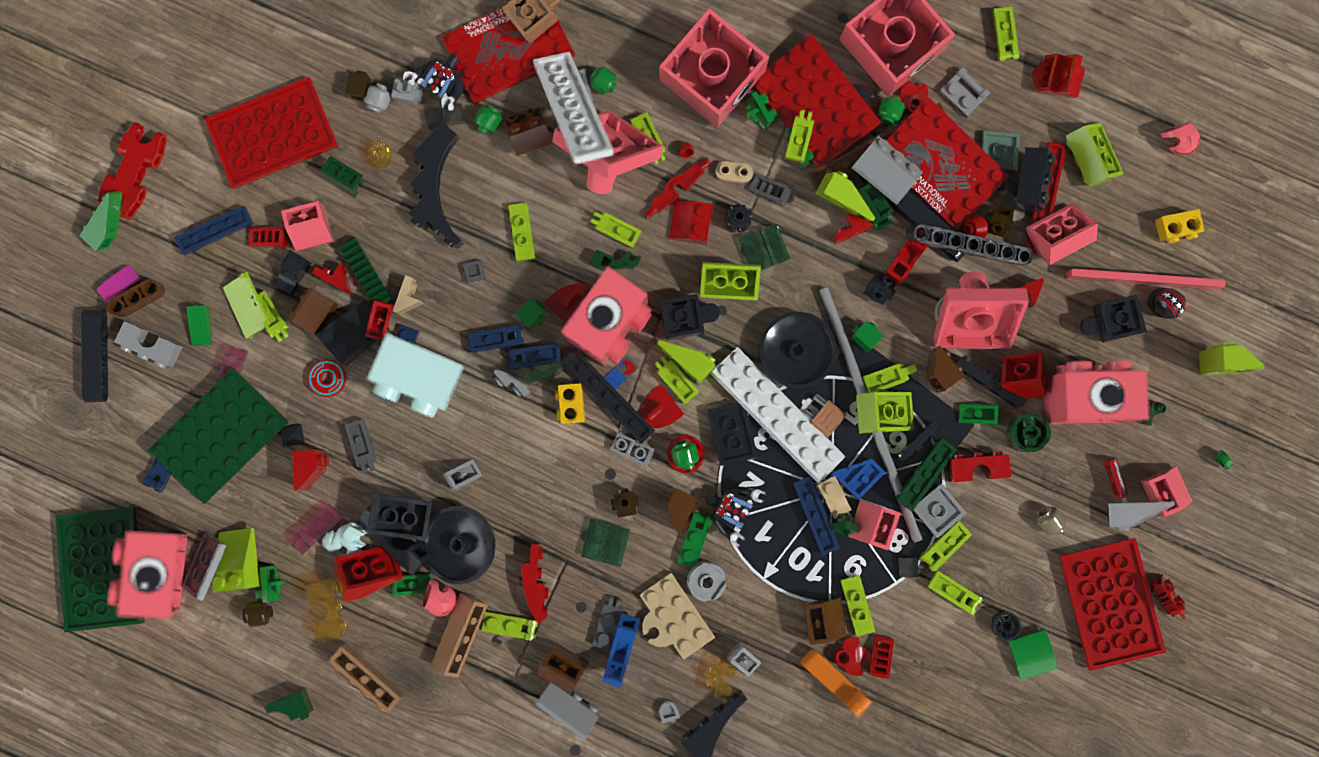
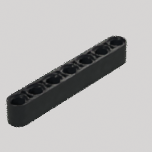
M859 176L864 184L868 182L864 177ZM909 191L897 205L884 195L890 207L911 225L925 224L954 231ZM934 233V235H935L934 241H936V240H937V235H936V233ZM953 237L951 238V244H952V245L954 244V238H953ZM939 248L955 262H959L965 255L964 253Z
M925 224L911 225L906 230L907 239L914 243L1013 265H1028L1033 260L1032 250L1022 246ZM917 229H918L919 232H920L919 237L916 236V230H917ZM934 233H936V235H937V240H936V241H934V238H933ZM952 237L954 238V244H953V245L951 244V238H952ZM969 241L971 242V248H970V249H969V247H968Z

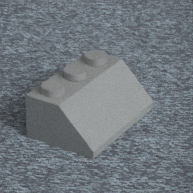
M879 136L852 167L896 205L923 173L917 165L911 163L901 152L895 150L886 140Z
M552 683L547 686L536 703L539 708L583 740H585L600 715L597 712L599 709L592 703L586 704L582 701L583 697L577 692L573 691L569 694Z

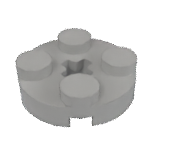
M702 561L691 569L686 584L690 593L700 601L715 600L723 594L726 588L725 573L715 563ZM710 577L709 581L711 584L703 586V579Z

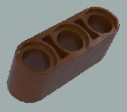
M145 280L109 300L107 310L112 315L126 317L161 298L165 293V287L162 283L155 280ZM153 285H155L156 290L155 292L151 293L150 289ZM138 294L139 299L134 303V296ZM121 303L122 308L117 312V306Z

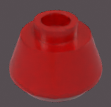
M981 215L972 216L964 223L963 227L965 234L982 238L986 237L989 229L986 219Z

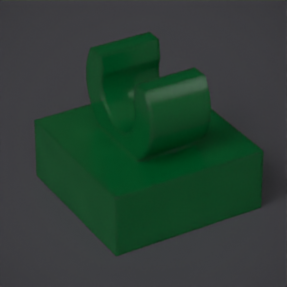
M840 513L837 515L838 522L831 523L832 532L841 535L858 533L859 525L852 523L853 518L851 515L845 516V513Z

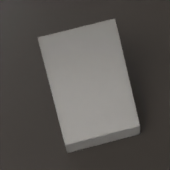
M473 459L443 474L453 491H458L483 476Z
M740 642L727 655V659L748 677L761 664Z

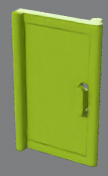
M248 272L240 274L238 278L223 287L246 339L253 338V335L271 324Z

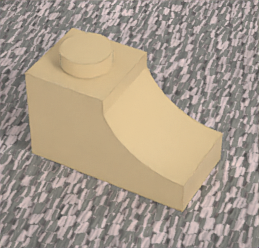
M831 476L815 485L834 519L837 518L838 514L847 513L851 510L835 476Z

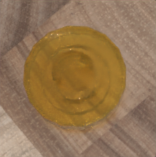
M382 140L373 141L369 144L367 155L370 163L377 169L388 167L392 160L388 144Z

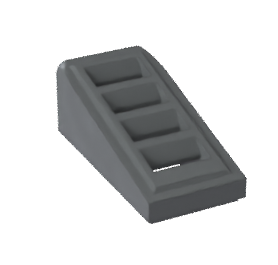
M758 173L755 174L748 188V191L783 207L792 191L790 186ZM760 180H762L763 182L760 186V189H756ZM767 183H768V184H770V185H769V187H768V189H767V191H766V193H765V192H763V191H764V189H765V187H766V185H767ZM776 187L774 195H771L773 188ZM781 190H783L781 197L778 198Z

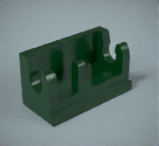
M332 156L328 158L320 169L323 180L354 198L357 195L358 186H363V175Z
M870 182L857 188V191L874 215V222L876 224L893 214V210L883 193Z

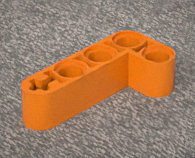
M811 648L800 661L811 674L858 717L872 704L859 689L814 648Z

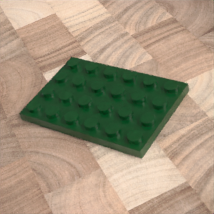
M232 368L164 433L148 451L203 504H206L290 421L235 368Z
M135 507L55 516L64 633L145 623V618L142 616H119V606L109 605L111 583L113 580L118 581L122 579L123 564H114L116 540L126 539L127 532L137 531Z

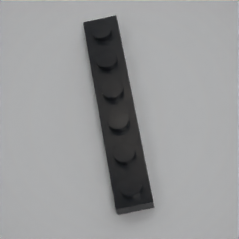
M576 348L562 360V363L640 444L655 432L647 421Z

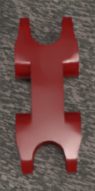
M134 122L123 136L118 147V154L124 156L116 176L110 173L105 176L97 200L98 207L106 193L120 191L123 202L120 217L129 221L142 206L146 197L147 190L140 185L148 167L158 168L163 159L167 143V135L158 131L149 143L143 144L144 126L137 122Z

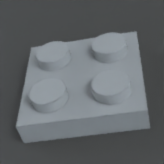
M942 483L923 497L913 510L936 538L940 537L967 514Z

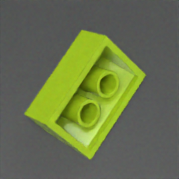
M1101 123L1085 125L1066 135L1067 146L1072 150L1075 156V164L1080 168L1083 174V182L1088 188L1124 174Z
M702 262L700 298L758 300L761 265Z
M1235 342L1206 347L1205 351L1199 352L1200 375L1235 374L1264 369V364L1243 345L1235 346Z

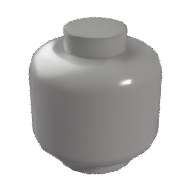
M379 83L376 86L370 85L364 98V102L367 104L366 107L381 113V110H387L391 100V93L387 91L388 87Z

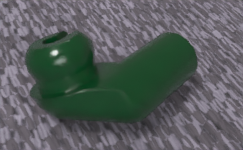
M1154 402L1148 405L1149 419L1142 420V425L1151 426L1153 416L1164 413L1166 405L1161 402Z

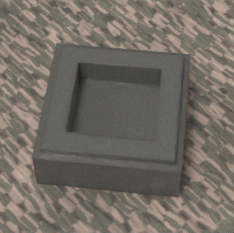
M482 260L463 264L467 283L486 279Z

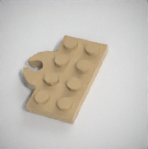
M672 573L639 594L650 610L642 623L643 635L647 634L651 627L659 630V635L656 638L648 640L650 644L657 647H666L673 644L684 660L715 638Z

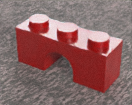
M917 229V230H916V236L919 237L920 232H919V230ZM907 240L884 275L891 277L893 281L897 282L896 285H901L928 245Z
M1002 451L991 452V456H984V453H972V457L965 458L964 454L953 455V459H950L947 463L949 482L953 483L973 481V470L978 465L985 468L987 479L1012 478L1009 454L1003 455Z

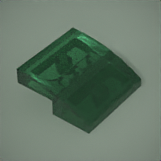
M777 224L739 238L748 264L761 265V271L790 260Z
M557 360L544 373L537 368L524 382L529 386L539 385L553 379L566 368Z
M590 519L581 557L621 567L630 529Z

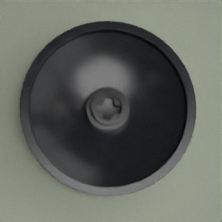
M790 312L773 320L765 329L759 345L760 361L769 377L778 384L793 389L808 388L822 381L832 370L837 354L836 341L831 329L823 320L806 312Z
M452 506L440 510L429 520L426 541H422V543L433 553L426 564L434 575L447 583L460 585L473 582L487 572L495 555V537L489 522L482 514L470 507Z

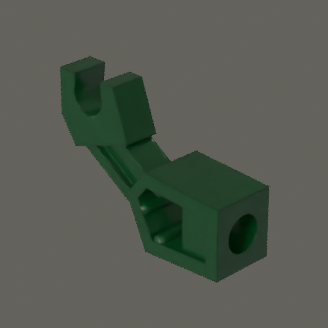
M596 250L590 264L602 271H605L607 267L612 270L628 268L632 270L639 265L642 257L637 255L636 260L632 261L629 258L632 252L628 251L621 260H614L613 256ZM604 258L612 261L607 267L601 265Z

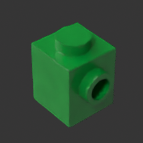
M530 298L515 316L531 330L535 325L539 326L544 321L546 313L543 309L545 306L537 299L533 301Z
M866 320L863 324L859 322L852 330L854 334L851 339L868 353L884 335L878 331L879 329L874 323H869Z

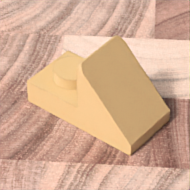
M405 275L393 309L394 313L401 315L424 304L422 301L410 297L411 294L414 295L417 288L414 278Z

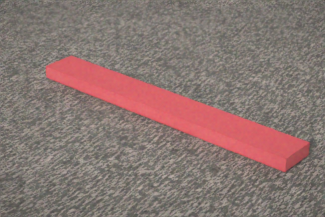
M1071 269L1066 272V279L1212 290L1225 287L1224 279Z

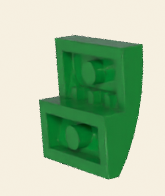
M1045 628L1008 640L1011 656L1015 661L1017 675L1020 680L1058 669L1052 645Z

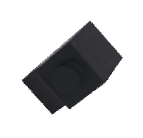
M289 250L280 265V274L274 285L293 295L312 263Z

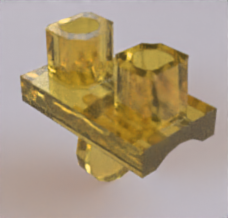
M720 659L717 675L715 674L716 667L710 666L709 673L704 672L702 676L708 679L706 686L712 687L713 680H716L713 694L717 698H720V695L731 696L732 684L723 683L724 676L734 678L736 672L735 666L728 664L726 660Z

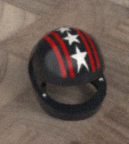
M1161 287L1155 289L1149 295L1148 307L1155 315L1163 319H1175L1184 312L1186 299L1183 294L1173 288ZM1157 294L1156 299H1155V307H1154V306H1153V299H1154L1155 295Z

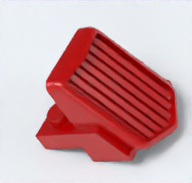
M1059 53L1045 55V59L1032 72L1036 92L1051 96L1060 95L1068 98H1077L1085 73V68L1081 66L1083 56L1078 54L1064 56Z

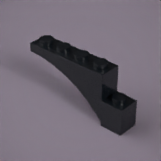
M742 690L739 693L737 691L732 693L728 697L729 701L724 705L719 704L713 709V714L710 717H703L697 723L699 726L693 731L692 729L687 730L682 735L681 744L692 757H712L718 738L728 720L748 700Z

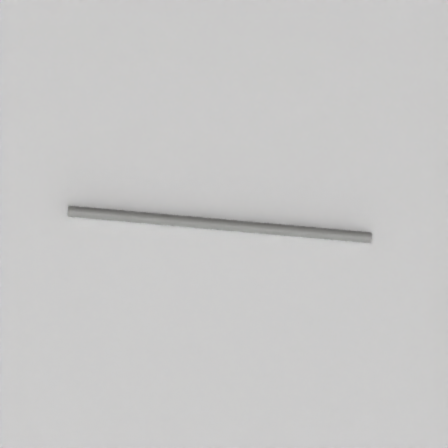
M829 288L821 289L819 292L858 394L867 393ZM882 432L872 433L894 493L898 495L903 486ZM898 502L913 543L921 541L922 537L912 511Z

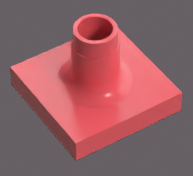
M610 110L599 113L598 117L613 148V155L582 162L588 166L587 188L599 194H607L612 191L617 175L659 160L663 145ZM555 128L552 142L570 154L560 128Z
M973 271L964 274L959 280L960 289H946L933 335L935 348L941 346L946 349H1011L1029 302L1027 289H990L986 275L982 272Z

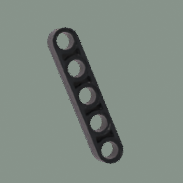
M86 309L81 313L82 398L85 403L106 402L108 400V318L105 309Z

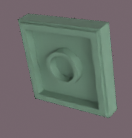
M982 131L980 147L1005 172L1018 171L1021 134Z

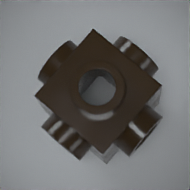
M996 203L992 212L988 211L985 217L989 227L988 232L1000 237H1004L1006 231L1010 232L1014 223V209Z
M628 488L617 490V494L613 495L614 499H611L612 510H616L617 517L636 515V506H639L637 494L633 495V491L629 492ZM623 499L628 500L629 503L627 506L622 505L621 502Z

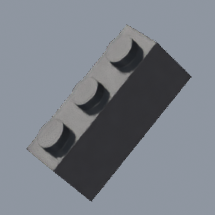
M1025 147L1016 204L1027 214L1044 210L1045 204L1048 203V185L1052 182L1051 167L1055 164V155L1049 148Z

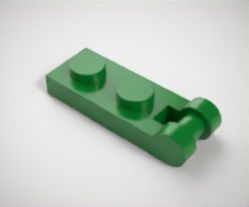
M697 511L693 513L677 561L678 563L692 568L697 565L713 517L708 515L707 517L702 516ZM696 523L704 524L703 529L696 528Z

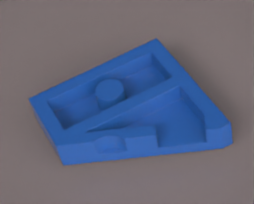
M868 459L834 471L831 474L859 500L885 471L875 461Z

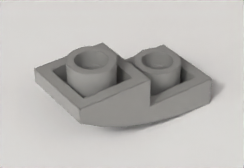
M497 369L494 371L496 374L494 379L501 387L505 385L508 388L514 384L513 390L519 396L523 395L524 397L532 393L513 376Z
M617 433L610 448L611 451L646 467L655 450L620 433Z

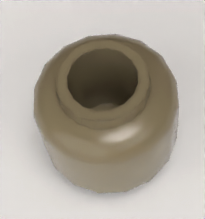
M1046 506L1038 512L1037 524L1047 535H1058L1064 531L1066 518L1056 507Z

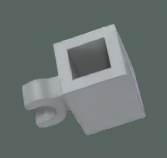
M395 78L391 97L394 102L417 107L418 101H421L422 90L418 83H414L412 86L408 81Z

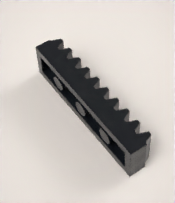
M967 355L956 359L954 362L960 365L964 375L1013 407L1020 408L1026 401L1025 397L1003 389L1001 386L1002 381L999 382L1000 377L993 378V372L986 374L987 368L980 369V364L973 366L974 360L967 361Z

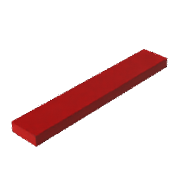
M1048 142L1046 148H1049L1055 155V164L1051 167L1052 182L1048 185L1047 191L1049 199L1048 203L1045 204L1044 210L1031 214L1029 226L1053 214L1067 149L1066 145ZM1027 234L1024 247L1031 249L1033 254L1037 255Z

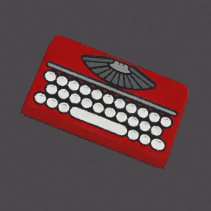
M1113 458L1104 461L1114 497L1125 498L1129 493L1118 459Z

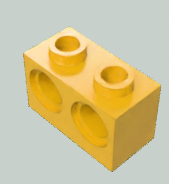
M1200 209L1162 216L1155 220L1160 242L1167 241L1168 244L1179 242V238L1186 237V240L1198 238V234L1204 232ZM1187 222L1192 225V229L1187 227ZM1168 226L1173 228V233L1169 232Z
M582 384L558 385V390H555L556 402L559 401L560 409L556 410L557 421L561 420L562 425L585 423ZM566 390L574 391V397L571 400L564 398ZM571 408L574 409L576 412L575 417L567 419L565 416L566 411Z

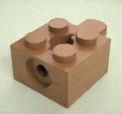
M511 0L502 9L524 38L531 43L559 20L552 9L563 0Z

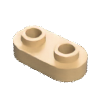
M723 161L717 165L715 174L720 181L746 184L753 177V169L748 164ZM727 168L729 172L723 173L722 169ZM745 170L747 175L743 176L740 172Z

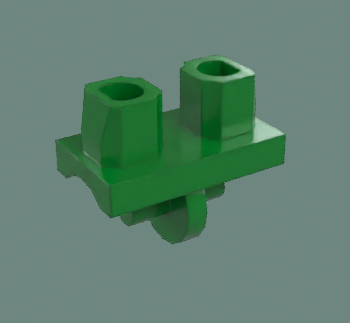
M754 92L745 101L747 104L745 108L748 111L744 116L745 119H752L755 124L758 123L761 130L766 129L778 117L775 109L772 108L767 111L764 106L769 102L766 93L757 94V92Z
M276 565L260 567L258 572L261 588L255 592L256 599L263 600V603L280 600V585L286 584V580H280Z

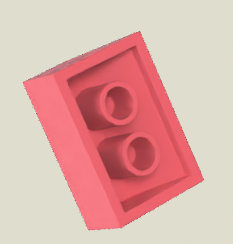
M1072 203L1026 227V232L1037 255L1051 265L1096 241L1098 223Z

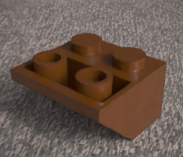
M539 107L530 108L523 113L513 114L504 119L516 156L552 144Z
M309 288L301 295L299 305L295 306L290 312L291 317L289 321L316 336L324 329L339 305L318 291Z
M941 346L929 351L926 379L937 393L948 390L964 377L960 365L954 363L950 359L951 354L949 351Z
M675 488L667 506L675 528L681 534L682 530L686 531L690 524L688 519L690 512L695 513L699 503L696 502L697 497Z
M841 597L802 603L808 642L811 645L828 643L847 636Z
M555 643L543 661L537 675L571 694L589 661L562 645Z

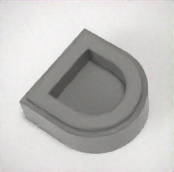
M666 700L660 704L659 716L662 724L681 718L678 707L673 701Z

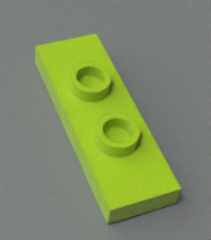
M528 203L508 205L516 261L535 259Z
M860 575L841 579L840 582L856 637L875 632Z

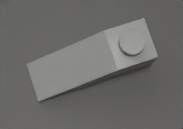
M1174 502L1108 504L1110 527H1117V531L1129 530V527L1137 526L1173 507Z

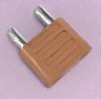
M816 394L813 399L823 407L815 416L807 409H803L802 414L828 438L847 414L830 400L826 401Z

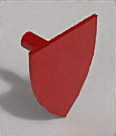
M587 283L566 285L554 292L544 304L567 324L587 297L588 285Z
M661 385L647 396L639 413L653 429L668 426L684 415Z

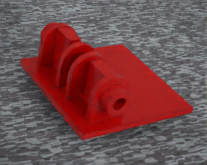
M1162 574L1161 581L1156 579L1151 582V588L1156 596H1158V599H1163L1161 604H1164L1163 607L1168 614H1171L1172 617L1180 614L1182 619L1185 620L1186 609L1184 606L1186 604L1180 595L1176 596L1175 587L1169 578L1165 579Z

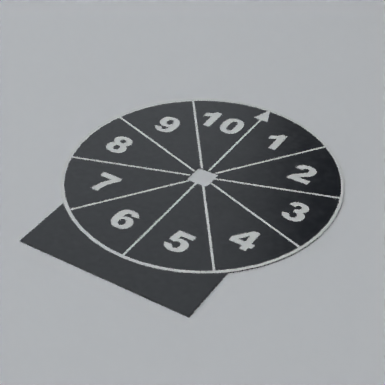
M853 340L850 341L849 345L861 377L895 365L874 348L866 353ZM841 353L835 361L832 370L819 383L803 389L783 386L779 390L801 412L803 409H807L814 416L823 406L813 399L818 394L826 401L830 400L847 414L828 437L844 454L845 458L823 480L833 476L831 473L868 459L875 461L885 471L859 500L845 487L843 492L851 508L849 512L845 513V516L851 515L853 519L860 500L901 513L889 550L850 538L848 535L834 532L840 549L822 556L792 484L810 475L749 413L748 417L758 458L720 466L718 477L719 497L722 496L724 491H728L732 487L744 486L765 492V494L760 493L758 495V499L763 502H754L739 532L744 537V540L740 537L736 539V543L740 545L738 547L732 543L740 558L751 571L776 590L808 602L841 597L842 604H847L840 580L858 574L861 578L866 599L875 597L905 579V577H898L899 557H918L919 565L922 562L919 556L934 543L936 538L915 512L912 511L922 537L921 541L913 543L899 503L895 499L896 495L872 433H859L856 399L858 393L843 353ZM908 375L909 380L879 391L911 392L915 430L882 432L903 487L918 468L917 466L922 463V459L926 457V454L931 450L930 448L935 445L936 440L943 438L957 449L974 427V424L958 423L959 413L910 375ZM930 421H935L939 425L936 429L938 433L931 440L927 438L923 442L924 447L918 453L913 452L904 461L896 459L901 450ZM944 468L923 497L940 483L946 488ZM812 478V480H813V482H814V485L818 484V483ZM818 492L830 524L838 522L837 518L834 519Z

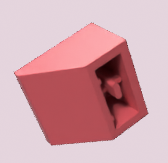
M319 201L281 211L286 231L296 251L333 242L325 207Z
M1177 466L1141 480V484L1150 502H1174L1173 507L1157 514V517H1167L1183 510L1193 502Z
M860 500L852 522L859 525L858 533L848 534V537L889 550L901 513Z

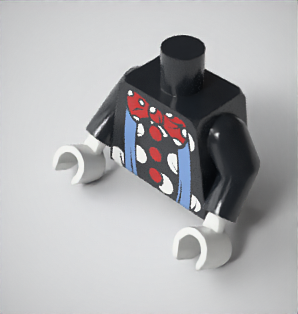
M451 53L445 62L436 58L424 63L412 72L408 71L403 74V81L410 78L411 80L408 83L413 86L415 79H418L417 83L442 98V108L449 104L448 110L450 111L454 108L453 103L463 94V74L455 69L460 59Z
M742 486L732 487L728 491H724L721 497L710 493L706 503L715 507L712 514L714 516V523L719 532L735 546H740L736 543L737 538L740 537L744 540V537L739 532L754 502H763L758 499V495L760 493L765 494L764 491Z

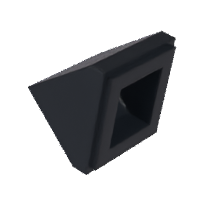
M899 557L898 577H918V557Z

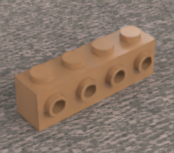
M460 593L430 667L445 676L459 677L488 604L474 596Z
M348 644L341 646L328 661L332 664L334 670L342 673L349 683L357 686L365 697L371 698L376 703V706L384 712L389 713L405 695Z

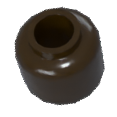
M263 600L249 602L242 609L243 621L249 627L267 625L270 617H273L272 606H268L267 602L263 603Z

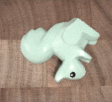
M349 522L341 526L336 532L333 530L327 532L322 538V545L331 553L339 551L342 546L348 549L346 555L362 551L359 547L366 545V543L360 540V537L367 533L359 524Z

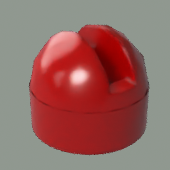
M686 141V143L679 145L680 157L689 158L693 156L694 148L690 142Z

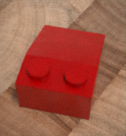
M382 546L334 558V572L344 602L363 598L403 578L399 563Z

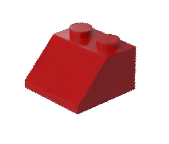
M698 201L675 202L669 239L706 245L713 204Z
M1043 353L1003 357L1002 388L1025 398L1046 396L1048 367Z
M292 451L293 491L308 490L326 471V466L329 465V456L326 454V451Z

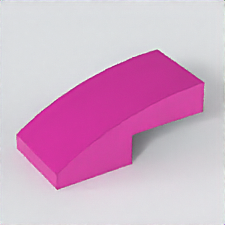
M128 265L106 280L96 290L108 303L112 298L141 283V279L131 266Z

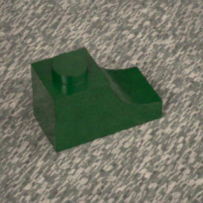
M306 688L264 706L266 714L279 712L287 715L290 721L297 719L298 722L310 717L309 713L314 710Z

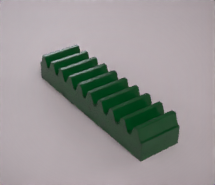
M354 236L339 245L338 248L346 258L347 263L369 297L370 302L373 304L374 300L389 304L394 303L358 239Z
M943 438L935 441V445L930 448L931 450L926 454V457L922 459V463L917 466L918 468L913 472V475L909 477V481L904 484L900 493L895 497L898 502L910 511L915 509L957 450Z

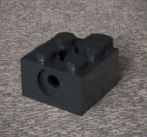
M698 294L660 300L666 341L703 335L705 332L703 324L715 322L720 315L719 307L716 304L700 305Z
M1137 295L1092 306L1094 316L1086 317L1080 322V330L1084 335L1100 334L1102 343L1147 332Z

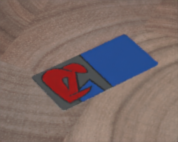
M627 356L604 378L616 390L639 367Z

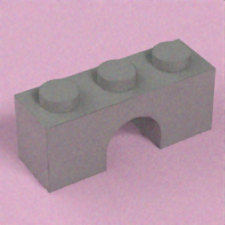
M123 322L114 341L120 345V349L129 353L133 350L138 353L137 357L147 361L150 358L155 361V365L165 369L166 366L174 367L183 346L158 337L155 345L148 347L145 340L149 331L132 323Z

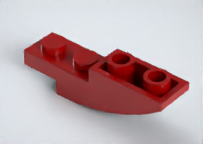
M532 543L530 562L522 563L523 588L528 606L538 623H543L548 615V607L544 606L545 599L549 597V587H546V582H538V579H542V567H539V559L543 560V548H540V543Z

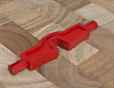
M706 157L699 165L695 163L684 174L673 177L667 183L665 191L651 202L652 207L644 212V215L650 219L656 212L661 213L669 205L677 201L679 194H677L674 187L679 185L685 191H688L704 175V170L712 164L711 160Z

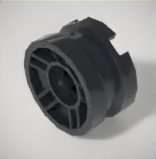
M1001 611L996 613L991 619V630L999 638L1011 640L1016 638L1021 632V622L1013 613ZM1004 622L1009 623L1007 625V630L1003 628Z

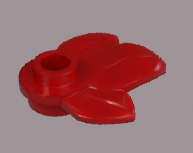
M907 81L900 87L901 94L896 96L904 104V110L913 113L918 107L914 106L913 103L919 102L921 104L928 97L929 90L925 83H921L916 87L914 83Z
M850 637L844 641L842 647L834 651L833 661L836 665L844 667L847 674L862 676L864 672L861 664L867 661L872 654L866 648L859 646L858 637ZM841 653L846 655L844 660L839 659Z

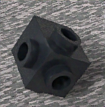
M736 204L729 207L724 220L727 228H731L732 233L737 231L741 233L749 229L748 227L752 223L753 215L750 209H746L745 204L742 206ZM741 214L743 218L737 219L736 216Z
M876 271L863 294L883 305L887 299L890 301L896 292L894 287L897 282L893 281L891 277Z

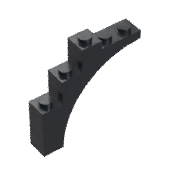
M442 122L412 154L415 159L414 163L423 171L410 184L414 188L412 192L421 201L408 214L412 217L410 221L418 228L422 226L425 230L429 227L437 235L441 233L445 237L444 241L451 248L455 246L459 249L463 242L456 236L446 221L440 199V178L444 163L450 151L458 142L459 137Z

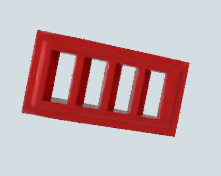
M249 227L248 246L287 249L288 233L286 228ZM254 232H258L257 242H254ZM262 233H265L264 242H261ZM269 233H272L271 242H268ZM276 233H279L278 242H275Z
M878 635L874 636L872 655L868 668L870 676L889 679L894 639ZM881 642L889 645L888 648L878 646V643ZM877 650L887 652V656L877 654ZM876 658L886 661L885 663L876 662ZM875 666L884 668V671L875 670Z

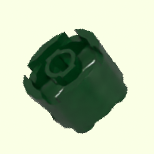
M1029 413L1016 416L1010 420L1006 436L1013 449L1025 453L1042 450L1050 441L1051 429L1049 423L1042 416Z

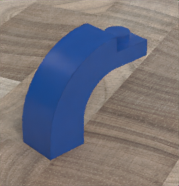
M621 614L603 676V683L621 688L640 618Z

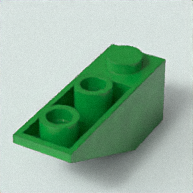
M120 191L106 193L102 197L100 205L93 211V216L89 222L83 226L80 237L95 251L109 249L118 235L122 198Z

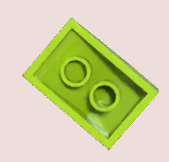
M840 171L837 173H826L815 194L854 216L866 221H874V215L853 183L847 179L848 176Z
M659 340L657 342V347L698 385L716 367L714 364L715 359L708 353L704 355L702 352Z
M871 392L856 395L859 433L915 430L911 392Z
M254 528L219 532L218 539L226 545V548L212 579V591L222 592L260 586Z

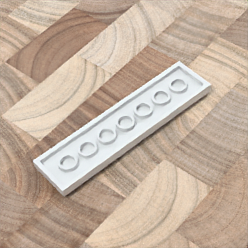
M570 52L533 59L535 70L574 164L613 155V148Z
M738 347L710 373L818 484L845 458L844 454L810 423L811 421Z

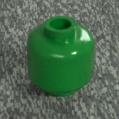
M604 66L596 67L588 79L590 80V87L602 95H605L607 92L612 93L617 86V83H615L616 75Z
M890 96L889 98L882 99L877 112L881 123L893 126L901 120L905 106L899 97Z
M489 104L481 106L474 118V122L478 125L477 129L485 134L488 131L495 132L502 120V116L499 114L500 110Z
M688 440L676 442L671 450L675 465L684 468V470L693 468L695 466L694 463L699 459L695 444Z

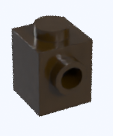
M364 71L349 72L345 94L349 99L364 101L368 87L374 85V83Z

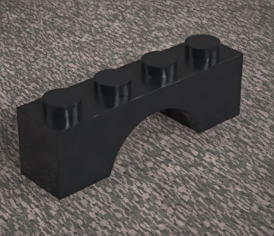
M371 505L365 509L357 522L366 532ZM368 533L412 576L425 566L433 554L420 540L410 542L399 537Z

